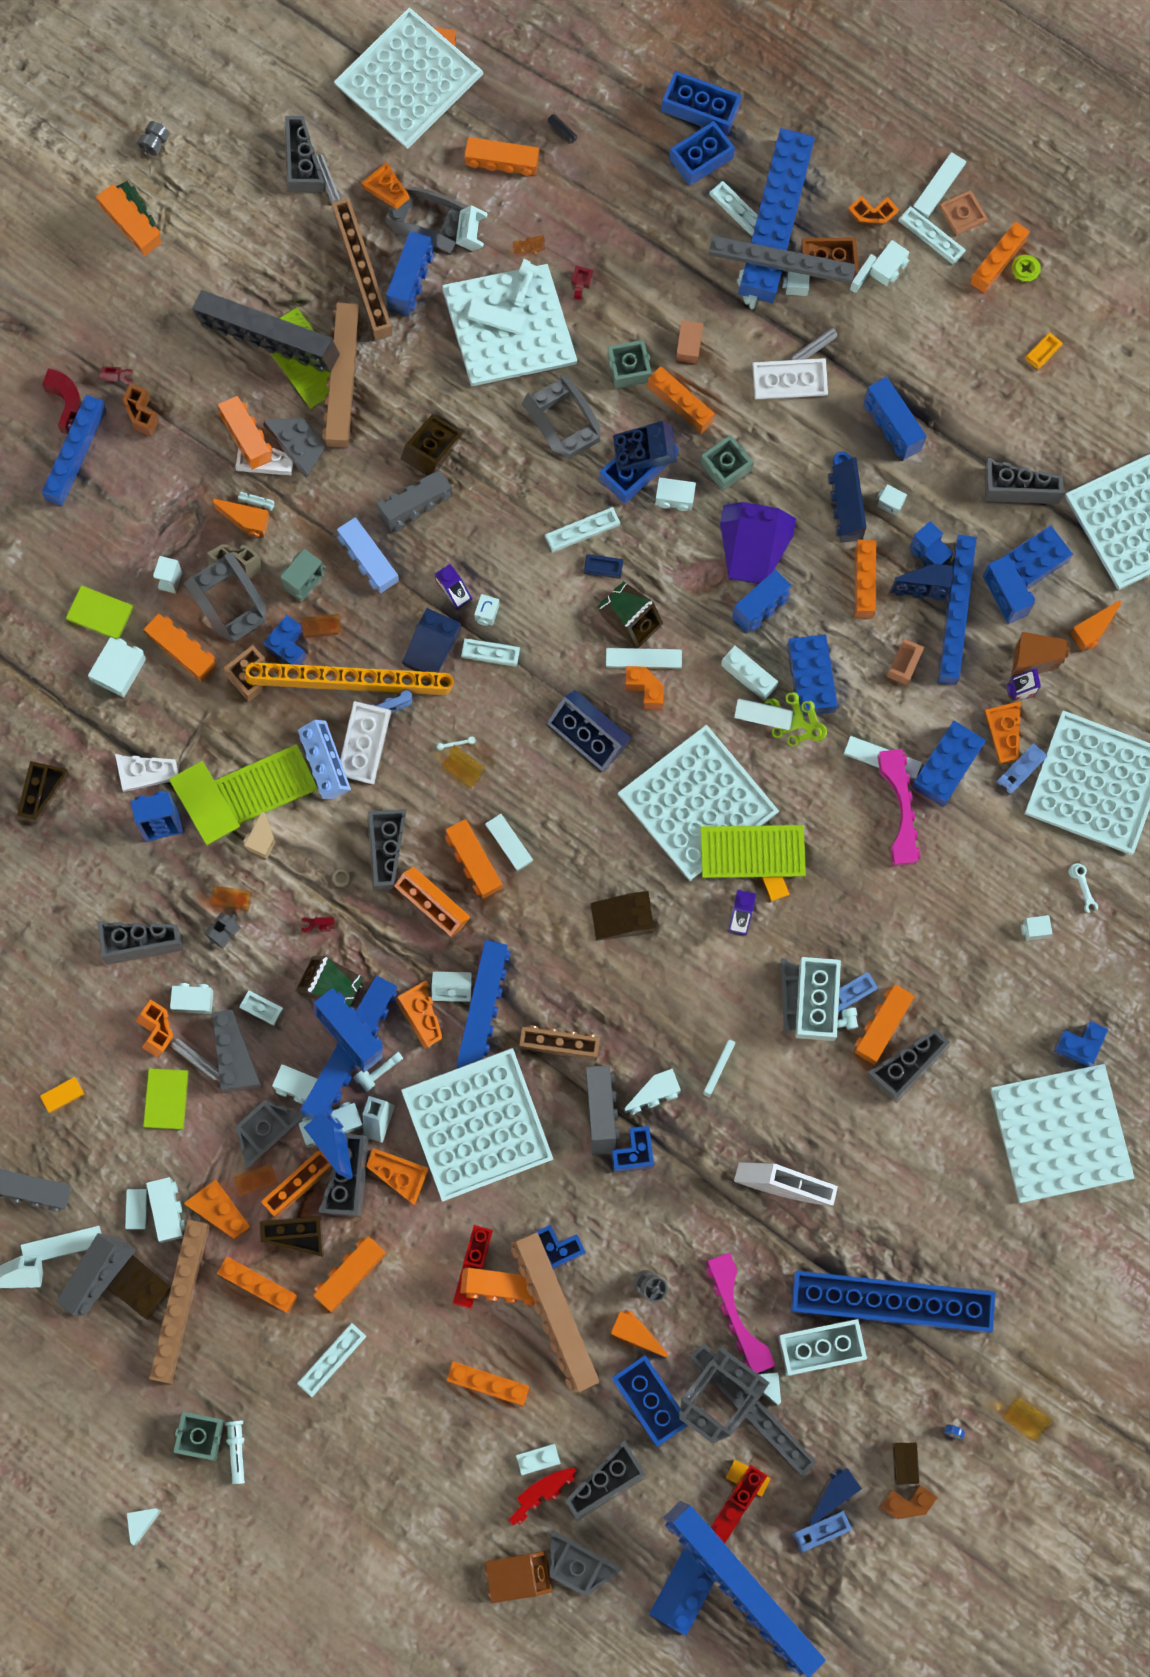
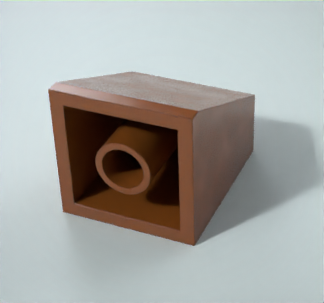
M1022 632L1015 646L1011 678L1032 669H1037L1038 674L1058 669L1061 663L1064 664L1065 658L1069 654L1070 647L1067 646V640Z
M546 1551L485 1561V1575L488 1578V1595L491 1603L536 1597L553 1592Z

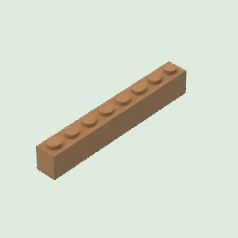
M350 198L333 202V213L374 339L376 341L393 336L392 326Z
M337 303L336 310L333 309L332 319L335 321V326L331 327V337H334V343L340 355L331 371V377H327V388L330 389L329 394H326L325 405H328V411H324V422H327L326 428H323L322 439L326 441V446L349 448L360 315L359 304Z
M193 1220L187 1221L149 1378L151 1380L168 1384L173 1383L210 1228L207 1223Z
M538 1232L511 1242V1253L518 1260L521 1276L526 1279L528 1284L526 1286L530 1296H533L536 1303L534 1308L537 1314L541 1315L543 1320L542 1327L551 1339L550 1346L558 1356L559 1368L566 1375L567 1379L565 1382L567 1387L574 1393L581 1392L600 1383Z

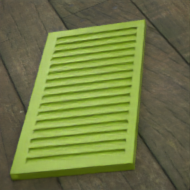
M297 307L279 318L314 331ZM276 352L275 354L270 353L310 409L325 401L326 394H329L330 389L327 388V377H331V373L326 371L320 372L310 365H301L294 359H285Z
M298 744L214 780L239 825L254 819L257 815L260 816L261 812L267 813L318 790Z
M804 825L700 827L702 878L806 876Z

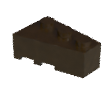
M30 761L17 812V821L34 825L38 823L67 778L68 769Z
M321 1215L260 1221L261 1242L321 1257L324 1256Z

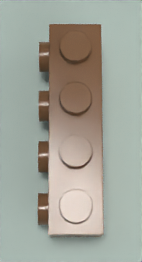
M533 1025L522 1027L519 1050L597 1061L600 1038L594 1034L577 1035V1032L565 1031L564 1033L557 1032L558 1030L553 1028L543 1030Z

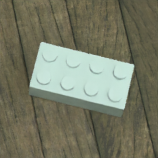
M801 958L799 962L795 1038L835 1041L837 1038L841 960Z
M858 1319L778 1336L786 1377L867 1360Z

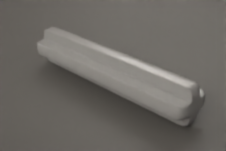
M320 154L316 156V160L319 164L330 202L340 201L325 159Z
M833 328L829 329L791 356L790 360L807 359L837 337V332Z
M174 1040L171 1045L174 1050L216 1081L219 1078V1070L181 1040Z

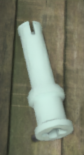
M243 1421L225 1422L228 1431L226 1443L230 1445L232 1484L245 1483L242 1443L245 1440L242 1437L241 1427Z

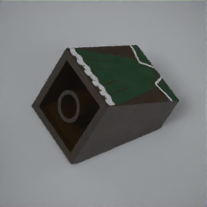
M624 581L597 606L602 617L637 649L663 625L654 602Z
M312 956L295 991L316 1001L333 988L336 993L339 991L344 996L345 1003L350 1007L354 1004L353 998L363 986L362 980L364 977L325 956Z

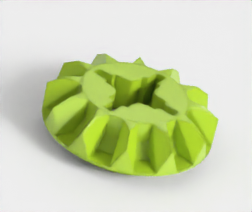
M1031 255L1018 256L1014 259L1011 266L1015 279L1021 280L1022 283L1037 279L1041 270L1040 263ZM1030 265L1029 270L1022 273L1023 267L1025 268Z

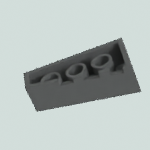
M987 458L984 468L985 501L1060 503L1063 495L1062 476L1042 471L1034 472L1028 470L1029 468L1022 466L1019 468L1011 466V463L995 462L994 459Z
M407 809L368 811L367 825L373 892L391 891L393 889Z
M97 921L102 958L106 965L183 950L181 932L175 924L146 925L141 923L122 924V922L105 923L104 921Z
M232 1010L212 1012L221 1091L229 1093L262 1088L234 1012Z
M934 1029L908 1048L901 1050L897 1055L887 1059L875 1069L870 1070L867 1078L894 1102L898 1103L946 1052L950 1041Z
M610 1065L586 1067L590 1138H592L591 1152L592 1155L612 1154V1150H615L616 1139H619V1127H615L614 1121L618 1120L617 1109H613V1102H616V1091H612L611 1084H615L614 1072H610Z
M346 1134L353 1177L349 1180L338 1174L335 1169L332 1170L331 1179L325 1190L324 1199L318 1213L328 1216L362 1218L369 1138L364 1135Z
M0 1169V1199L5 1197L9 1198L11 1202L20 1204L21 1201L29 1202V1206L41 1208V1205L48 1206V1210L59 1213L61 1209H66L72 1185Z

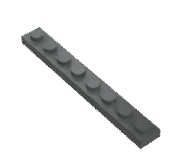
M717 236L711 237L708 254L710 256L849 284L853 282L855 264Z
M703 1343L689 1358L703 1371L715 1354ZM720 1371L711 1380L737 1409H739L750 1394ZM758 1400L746 1418L803 1477L817 1462Z

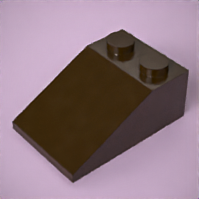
M431 414L405 444L400 460L429 476L441 468L463 433Z
M649 891L629 893L590 903L596 941L654 932Z
M134 1255L129 1258L107 1286L146 1320L151 1317L171 1291L169 1284Z

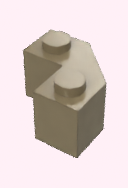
M221 544L207 553L208 566L232 552L249 579L261 572L260 556L249 546L241 545L240 548L229 547L227 544Z

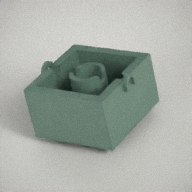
M644 340L608 346L607 356L615 389L648 383V378L652 373L649 364L650 355L649 353L647 354Z
M729 435L702 454L700 460L701 466L722 492L751 472L753 467V461L745 453V448L742 445L740 446L732 435Z
M306 549L301 553L298 552L293 558V563L289 567L286 566L281 572L284 590L302 602L325 575L324 570L326 567L322 564V561Z
M182 1412L179 1428H176L175 1432L177 1438L173 1453L216 1461L225 1420Z

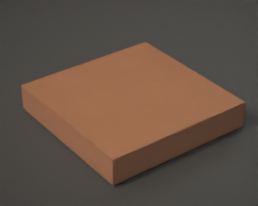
M971 190L939 204V209L955 237L988 221L987 216Z

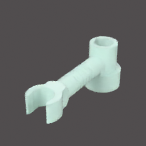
M526 259L523 260L519 273L525 275L514 303V305L519 307L523 303L532 277L536 278L540 267L530 264V261Z
M1079 863L1072 864L1069 867L1068 873L1070 877L1078 879L1084 897L1085 912L1090 913L1088 908L1090 904L1094 906L1095 910H1098V904L1094 902L1085 878L1086 867ZM1078 868L1081 870L1080 874L1077 872Z
M856 1008L842 1010V1019L838 1020L837 1028L844 1026L847 1027V1030L858 1028Z
M398 1052L371 1074L368 1071L364 1073L360 1071L353 1079L357 1084L360 1083L364 1090L368 1092L375 1086L374 1081L399 1063L403 1057Z

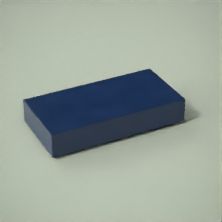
M586 554L584 574L621 579L623 559Z

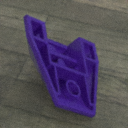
M747 502L723 505L720 528L728 579L760 584L774 571L793 538L796 518L779 508Z

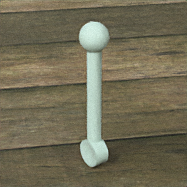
M469 737L467 740L447 744L438 743L436 748L442 750L446 747L467 743L473 745L475 738Z

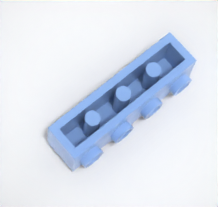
M356 517L337 529V540L342 546L345 545L349 550L347 551L348 555L353 561L356 560L358 562L360 572L369 577L370 580L368 582L374 590L377 589L381 594L399 582L398 574Z
M313 720L298 729L300 741L306 751V758L310 762L312 774L316 779L319 787L318 791L322 798L335 799L350 791L351 788L326 721Z

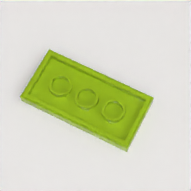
M203 760L169 779L207 846L240 828L238 821Z

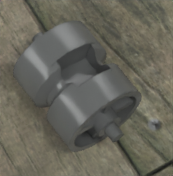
M150 121L145 128V135L140 136L137 145L144 154L157 156L161 150L162 143L167 141L170 133L164 127V124Z
M221 912L214 920L215 924L210 925L205 930L204 934L210 940L209 946L216 944L223 949L230 941L229 937L234 936L240 930V926L235 923V915L228 917Z
M642 1270L633 1279L635 1292L648 1301L657 1303L665 1298L668 1285L664 1279L652 1271Z

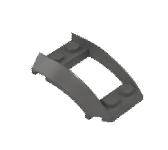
M417 187L405 188L410 199L398 209L390 206L384 220L388 227H391L396 236L408 237L410 231L431 237L433 247H438L450 255L456 243L460 210L469 206L434 191ZM414 197L431 200L450 208L439 233L404 222Z
M560 375V380L535 394L530 395L527 393L522 406L526 408L530 417L542 432L553 454L556 452L561 454L562 457L570 459L600 442V423L581 392L569 377ZM571 396L582 411L589 426L560 441L542 411Z
M232 552L224 555V557L184 582L218 636L235 643L266 623L265 604ZM235 574L253 602L254 607L224 626L204 593Z
M720 1346L713 1359L681 1398L679 1419L711 1443L723 1440L734 1433L770 1382ZM718 1371L750 1393L726 1426H723L694 1404Z

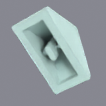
M778 1373L759 1374L770 1382L763 1394L776 1406L779 1405L781 1396Z
M159 1508L127 1513L131 1544H138L160 1514L161 1510Z

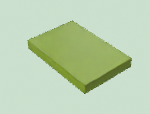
M81 585L66 616V620L117 639L120 638L134 607Z
M149 1068L144 1128L184 1130L188 1070Z

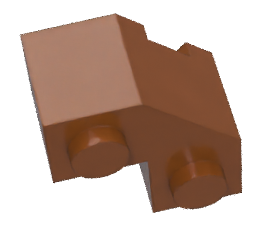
M130 384L122 400L135 431L152 437L159 419L156 412L146 409L150 400L148 391Z
M917 1485L908 1500L895 1491L889 1490L878 1507L892 1518L902 1519L926 1515L938 1497L923 1486Z

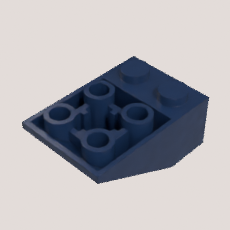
M659 421L613 435L618 471L661 467L677 462L673 427L665 421Z
M932 564L895 577L890 593H894L897 596L913 595L914 598L919 599L929 597L935 601L946 599L951 588L953 566Z

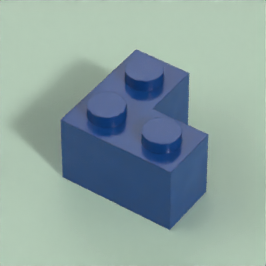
M931 521L914 535L909 547L911 553L916 558L919 557L925 567L932 564L946 565L954 554L941 541L943 533Z
M286 615L263 642L264 649L283 664L301 665L306 659L305 652L294 643L303 634L302 626Z
M1090 1021L1086 1024L1081 1037L1064 1030L1060 1034L1053 1052L1083 1066L1091 1067L1096 1060L1108 1029Z
M649 1126L629 1128L631 1148L612 1150L614 1173L654 1167Z
M551 1225L536 1231L553 1270L586 1254L577 1234L559 1243Z

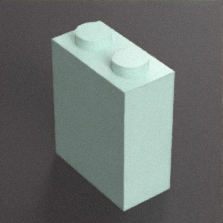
M110 637L88 677L97 685L124 698L146 658L140 648L136 646L131 648L124 640Z

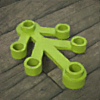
M795 692L788 693L786 701L792 705L794 711L790 730L774 727L772 735L775 738H780L784 734L799 728L808 731L801 735L789 736L787 742L792 747L808 739L816 742L824 740L827 735V729L822 723L818 722L814 703L812 701H805L800 707L798 694ZM791 695L794 696V701L791 700ZM767 699L764 702L766 705L770 703L771 706L781 708L777 699ZM807 703L810 705L809 710L806 708ZM802 710L808 713L810 723L805 721ZM777 729L780 730V735L777 734ZM815 729L819 731L818 736L815 733ZM793 737L796 739L795 744L792 742Z

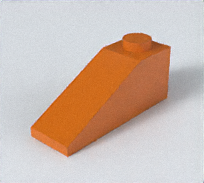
M213 499L215 509L250 537H265L270 519L268 510Z
M1120 600L1073 627L1070 635L1081 651L1087 648L1092 650L1098 645L1099 639L1122 603Z
M625 1310L624 1313L620 1311L610 1335L666 1359L668 1353L641 1321L635 1318L636 1314Z

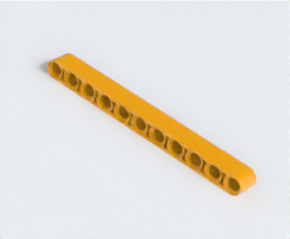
M250 663L245 671L247 683L259 686L402 693L407 690L411 694L447 695L451 692L454 683L453 677L450 674L437 672L273 663ZM256 671L259 675L253 677L249 673ZM275 672L278 676L272 678L268 674ZM294 673L297 678L291 679L288 677V674ZM312 674L316 676V679L310 680L307 678V675ZM331 675L335 677V680L329 681L326 676ZM350 676L354 681L348 682L345 677ZM369 677L373 682L367 683L364 678ZM388 678L392 683L386 684L383 679ZM407 679L411 684L405 685L402 680ZM421 681H428L430 685L424 686ZM440 682H447L449 686L443 687Z

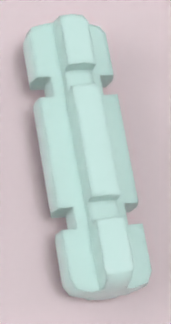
M244 492L239 493V503H248L250 506L261 509L264 507L268 511H272L274 508L273 500H264L262 497L251 494L248 496V493Z

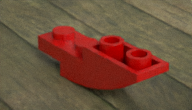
M477 1225L473 1226L452 1302L453 1305L472 1310L474 1299L466 1298L467 1294L460 1293L462 1273L465 1268L483 1270L493 1233L492 1229Z
M751 1464L726 1499L710 1527L724 1544L768 1476Z
M574 1468L564 1469L552 1473L531 1485L517 1498L522 1505L508 1520L513 1525L516 1523L521 1525L528 1517L525 1513L530 1508L535 1510L542 1502L540 1497L543 1496L547 1501L550 1498L555 1500L562 1493L560 1490L564 1483L569 1485L575 1479L574 1472L576 1470Z

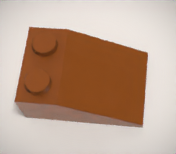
M856 237L801 239L802 254L855 264L854 280L859 271Z

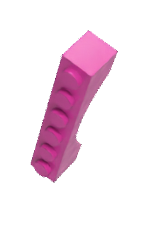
M902 749L880 751L877 755L879 772L893 788L900 808L899 831L894 843L890 847L892 866L915 865L918 859H920L919 847L916 848L915 840H918L917 829L913 828L915 813L910 807L912 793L908 791L907 784H910L909 773L905 771L907 756L903 754Z
M730 1252L707 1261L708 1266L705 1267L708 1277L714 1280L713 1290L716 1297L720 1296L723 1304H720L724 1316L728 1315L730 1320L728 1327L731 1334L736 1335L738 1341L735 1344L739 1354L743 1353L745 1361L743 1363L756 1373L776 1366L768 1346L753 1337L744 1327L738 1316L734 1302V1283L737 1268Z

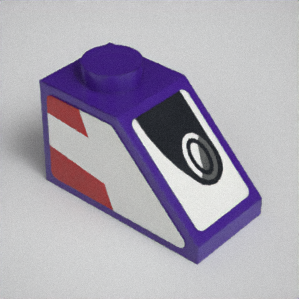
M451 564L435 573L436 583L457 610L472 600L464 582Z
M1032 669L1010 679L1007 684V693L1011 695L1012 701L1035 697L1041 687L1038 670Z
M737 890L728 932L747 936L756 898L755 893Z

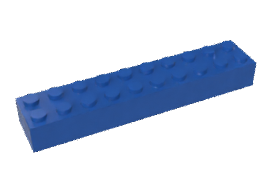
M780 128L751 239L752 244L787 250L815 140L814 136ZM745 263L738 294L748 297L749 295L756 296L757 300L773 304L782 270Z
M795 1271L793 1273L790 1313L989 1334L993 1332L995 1291Z
M679 1501L663 1517L666 1522L664 1526L671 1534H675L680 1538L678 1542L684 1549H688L693 1553L691 1557L695 1562L707 1569L705 1573L710 1579L720 1583L719 1589L726 1596L734 1599L732 1604L740 1612L742 1611L747 1614L745 1618L753 1627L756 1626L761 1630L759 1635L766 1642L769 1641L774 1645L773 1651L780 1658L783 1657L788 1661L786 1663L787 1667L793 1673L796 1672L800 1677L802 1675L811 1677L826 1659L691 1505Z

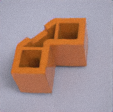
M863 196L846 209L857 223L884 225L899 211L888 197L873 209Z
M626 666L625 691H644L643 710H662L664 685L646 667Z
M150 999L137 1016L135 1022L151 1031L141 1048L158 1058L171 1041L173 1033L169 1026L167 1010Z

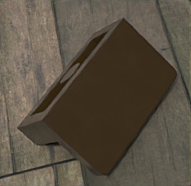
M892 1443L895 1485L919 1484L917 1443Z

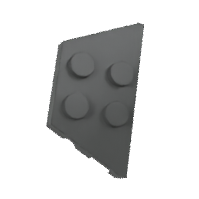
M304 418L265 420L263 426L307 478L312 468L316 465L318 458L325 450L326 445Z
M781 958L783 1031L788 1033L796 1029L799 965L797 966L788 962L787 959Z
M264 1100L235 1127L246 1167L249 1169L298 1125L305 1116Z
M552 1530L550 1551L551 1578L587 1597L621 1571L622 1568Z

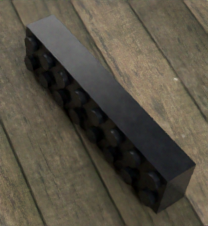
M201 290L192 307L196 318L200 321L203 328L217 330L219 334L224 336L228 334L240 342L244 340L256 348L260 346L272 354L276 352L285 359L297 360L301 365L313 366L320 372L326 371L331 373L340 355L331 337Z

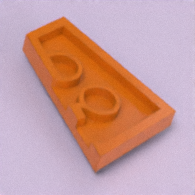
M388 162L384 163L361 182L363 189L395 209H398L410 199L407 191L397 179L394 171L391 170Z
M1021 701L984 710L999 765L1019 759Z
M427 980L395 998L396 1003L424 1049L443 1038L437 1016L433 1012L432 997H429Z
M375 1148L372 1149L366 1165L370 1171L411 1204L416 1205L429 1168Z
M216 1179L184 1202L186 1206L233 1239H237L251 1228Z

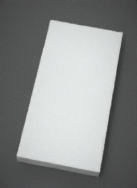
M826 358L752 363L754 400L828 396Z
M354 701L340 758L347 778L370 784L375 783L392 710Z

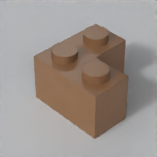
M254 645L223 668L225 676L248 702L263 692V686L250 685L245 680V671L248 664L266 663L265 658ZM251 671L249 674L253 677H256L255 674L257 672Z

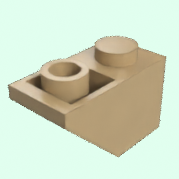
M261 812L260 816L257 815L253 821V830L245 836L244 846L246 850L267 859L276 842L266 813Z

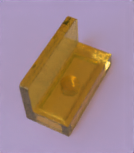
M455 744L450 749V755L442 764L444 770L469 788H472L485 772V766Z
M1019 1397L1014 1398L1003 1416L1004 1420L1034 1440H1038L1045 1427H1049L1053 1421Z

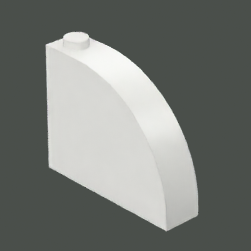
M739 1162L734 1182L770 1194L830 1206L834 1204L838 1186L777 1164Z

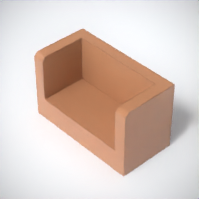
M681 321L676 355L677 362L698 364L703 323Z
M903 639L887 677L908 685L924 647Z

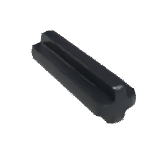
M555 114L548 118V123L569 143L572 144L577 140V135Z

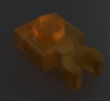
M544 235L526 238V241H514V254L522 253L523 251L539 253L545 250Z

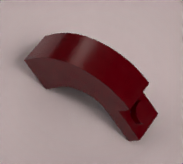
M48 368L42 385L45 392L58 395L64 399L65 407L58 427L61 433L68 435L82 400L76 385L67 375Z

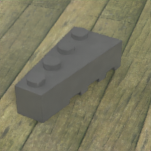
M285 116L287 192L323 193L324 180L310 141L304 116Z
M438 470L421 479L417 486L409 485L402 494L397 495V493L390 495V499L384 503L383 500L377 502L378 516L390 533L398 532L408 522L416 521L425 511L433 510L439 502L447 501L453 494L452 486L441 471Z
M97 1233L56 1302L72 1315L85 1316L136 1249L121 1237Z
M625 1440L566 1499V1504L576 1521H579L646 1479V1474Z

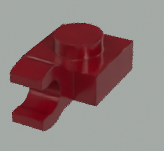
M575 266L571 285L576 286L574 299L581 301L583 288L589 289L593 269Z
M102 366L99 373L100 380H105L108 383L116 382L119 379L127 385L133 383V379L126 377V375H132V369L121 370V367Z
M334 917L301 918L303 923H309L307 928H301L303 933H309L313 928L319 929L320 932H329L331 929H335Z

